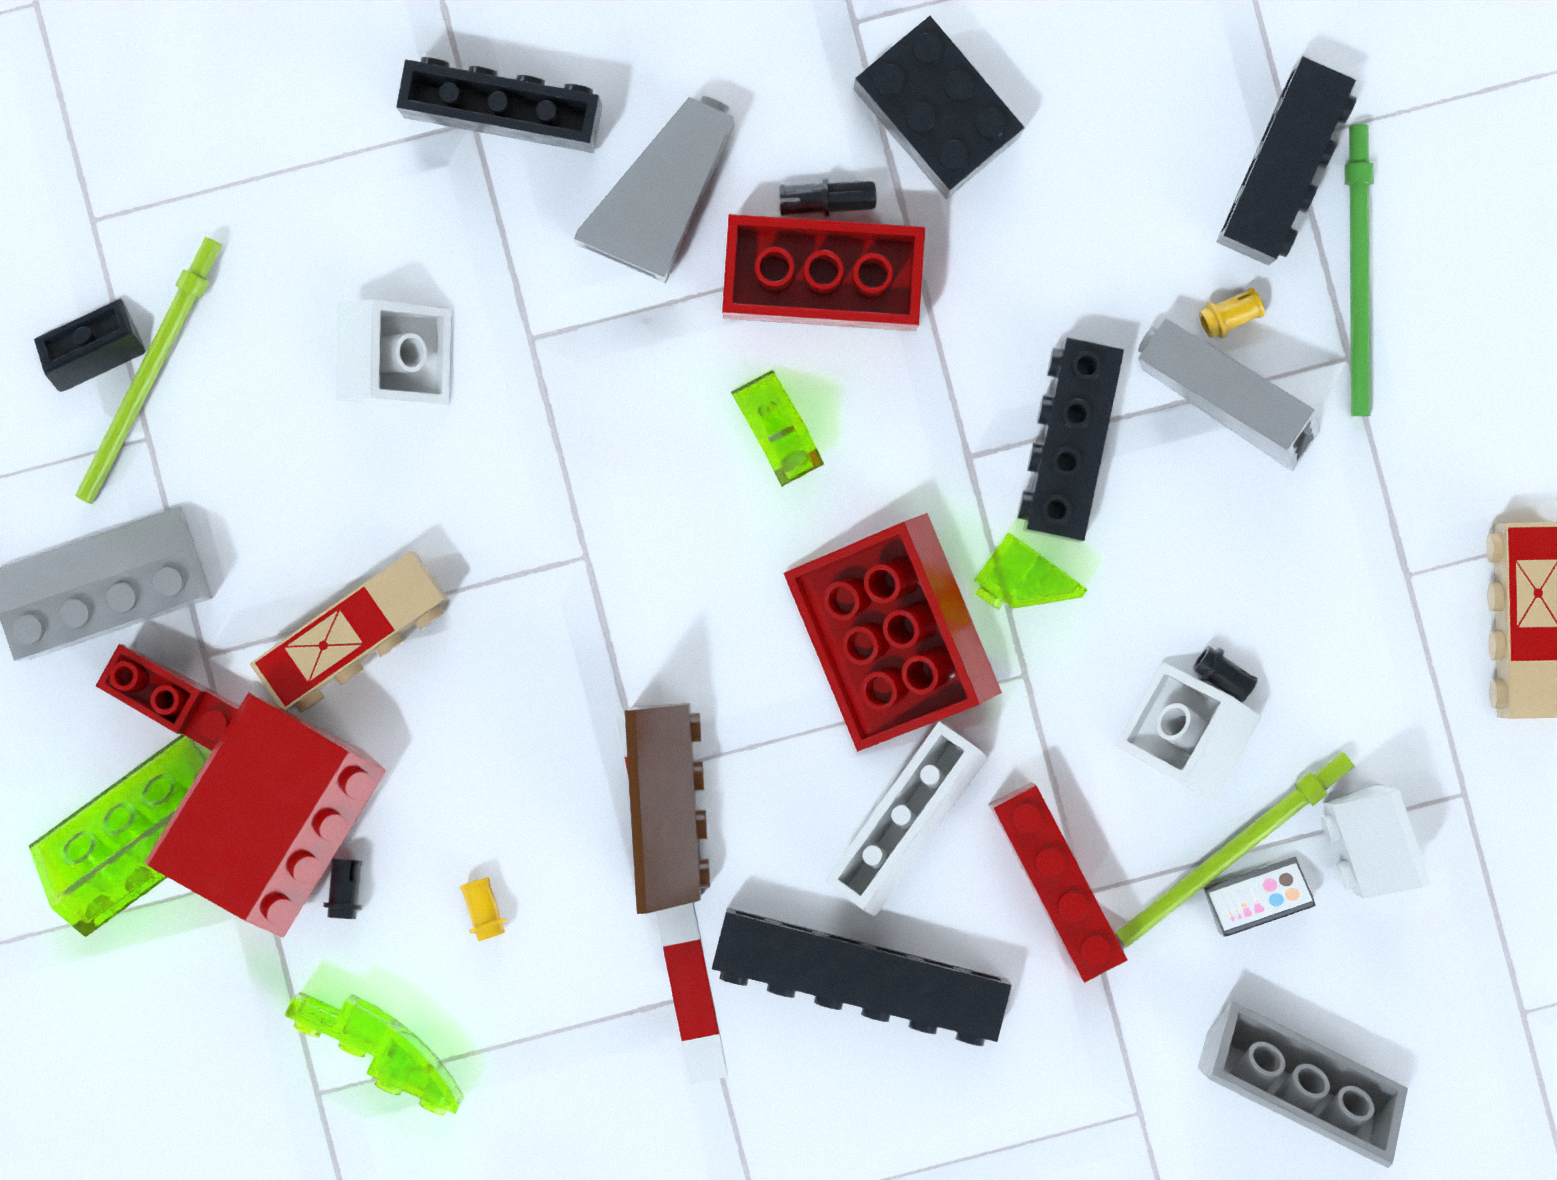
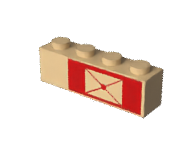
M1557 522L1493 524V533L1488 534L1486 541L1487 559L1490 563H1494V582L1489 583L1487 590L1489 610L1495 611V631H1490L1488 639L1491 660H1496V679L1491 680L1489 688L1490 704L1493 709H1497V718H1557Z
M410 551L249 664L280 708L286 711L297 708L301 714L324 698L320 690L331 682L337 680L341 686L364 670L360 662L374 652H377L381 658L404 642L400 634L414 624H417L419 629L422 630L444 615L440 606L449 601V598L417 552Z

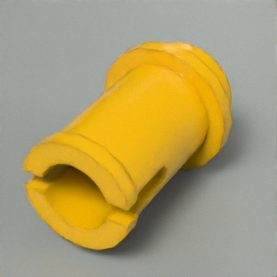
M1253 287L1218 304L1210 301L1206 303L1204 310L1199 311V319L1209 338L1218 336L1221 339L1227 336L1228 330L1265 315L1262 300Z
M490 877L459 886L473 928L469 929L470 934L475 933L479 942L506 933L503 923H506L507 919H501L490 885Z

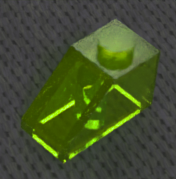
M774 370L730 392L781 487L824 465L806 424Z
M1009 532L1003 535L971 580L979 586L975 595L997 611H999L1003 604L1009 609L1083 598L1088 591L1080 583Z

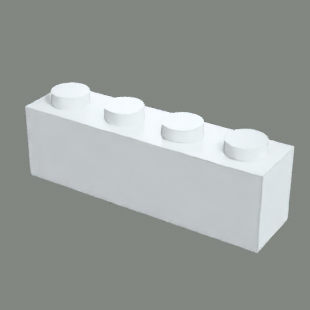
M939 721L824 882L862 910L876 916L985 764L988 757L976 746Z

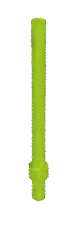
M205 236L189 269L183 268L175 284L179 289L75 494L77 498L93 504L196 297L202 299L210 283L206 278L223 246L215 240Z
M1342 752L1314 775L1308 772L1294 784L1296 787L1294 791L1116 931L1115 934L1128 948L1308 804L1313 807L1328 795L1326 790L1355 767L1354 763Z

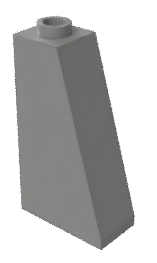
M702 96L701 101L688 97L578 228L574 237L577 246L666 284L734 128V116L727 113L729 107L708 96Z
M1167 318L1164 319L1158 329L1152 327L1143 337L1138 348V352L1141 353L1138 359L1143 371L1290 471H1294L1320 432L1314 408Z

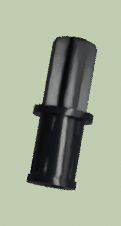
M823 178V183L786 186L782 184L779 186L780 199L800 198V201L780 203L781 216L824 213L825 217H830L831 212L873 210L877 204L876 186L873 181L829 183L828 178Z

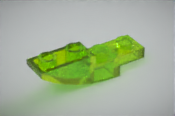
M299 992L292 997L284 1016L295 1021L293 1027L312 1037L320 1038L323 1033L339 1040L338 1048L353 1056L364 1058L366 1053L372 1055L373 1059L366 1075L376 1079L374 1082L376 1087L398 1096L402 1094V1091L420 1098L418 1104L422 1108L438 1115L445 1116L447 1111L453 1114L457 1113L465 1096L455 1079L438 1056L399 1020L354 994L345 999L341 1009L303 992Z

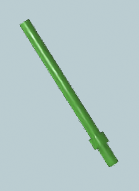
M1354 124L1349 126V163L1344 165V184L1349 186L1351 416L1364 417L1371 416L1369 185L1374 184V163H1369V125Z

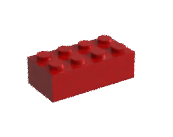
M728 214L722 305L723 319L916 332L920 319L925 227Z

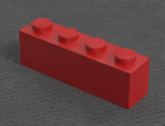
M1030 782L991 802L989 806L1079 978L1086 983L1128 961L1037 785Z

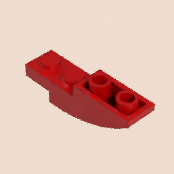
M120 643L95 685L97 688L172 732L183 734L210 751H213L240 707L235 702L193 679Z

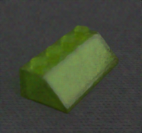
M181 734L28 846L50 908L84 937H87L99 927L108 923L113 917L168 878L148 867L144 861L207 760L192 739Z

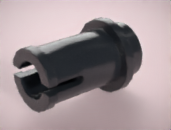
M1208 646L1200 654L1192 670L1199 674L1198 680L1204 682L1207 679L1225 693L1243 703L1255 688L1258 678L1223 656L1225 651L1222 648L1215 650Z
M332 859L328 902H323V907L328 908V918L356 919L357 910H362V905L358 904L363 861Z

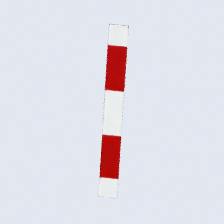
M625 713L615 715L628 774ZM693 902L656 911L690 1084L728 1077Z

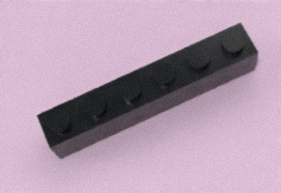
M728 907L726 908L711 968L712 970L720 971L719 979L725 982L747 986L749 979L767 983L766 991L779 996L795 998L796 991L814 995L813 1003L826 1008L842 1010L843 1003L861 1007L862 1016L881 1022H889L891 1015L908 1019L909 1028L928 1034H936L938 1027L957 1032L956 1040L975 1046H984L985 1039L998 1042L1012 984L1006 978Z

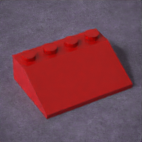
M928 513L903 521L783 573L857 752L981 705L1002 693Z
M248 692L144 863L153 870L240 919L284 938L387 770L363 749Z

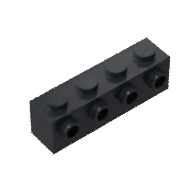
M1303 56L1297 61L1290 72L1216 243L1268 266L1276 261L1279 255L1287 257L1298 234L1297 230L1291 228L1298 211L1306 213L1316 194L1318 186L1311 184L1318 166L1324 169L1327 167L1336 149L1337 141L1331 139L1338 122L1342 124L1347 122L1355 106L1357 97L1350 93L1356 79Z
M421 57L420 62L405 59L396 105L397 110L405 119L594 153L603 105L600 96L593 94V89L577 84H565L564 88L545 85V80L529 75H517L516 79L497 76V71L480 66H469L468 71L449 67L450 63L431 57Z
M1068 337L1062 342L1061 349L1052 348L1047 376L1054 377L1051 396H1042L1037 416V424L1045 425L1041 444L1032 443L1027 464V471L1034 472L1035 474L1031 492L1022 491L1017 512V519L1025 520L1023 531L1078 543L1085 541L1125 349Z

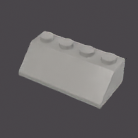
M177 507L0 567V621L14 661L32 660L213 598L182 507Z
M1232 1000L1207 1031L1197 1068L1209 1080L1389 1168L1394 1161L1408 1088Z

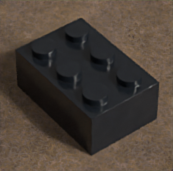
M931 15L861 72L854 81L853 90L946 200L1015 143L1025 129L1023 124Z

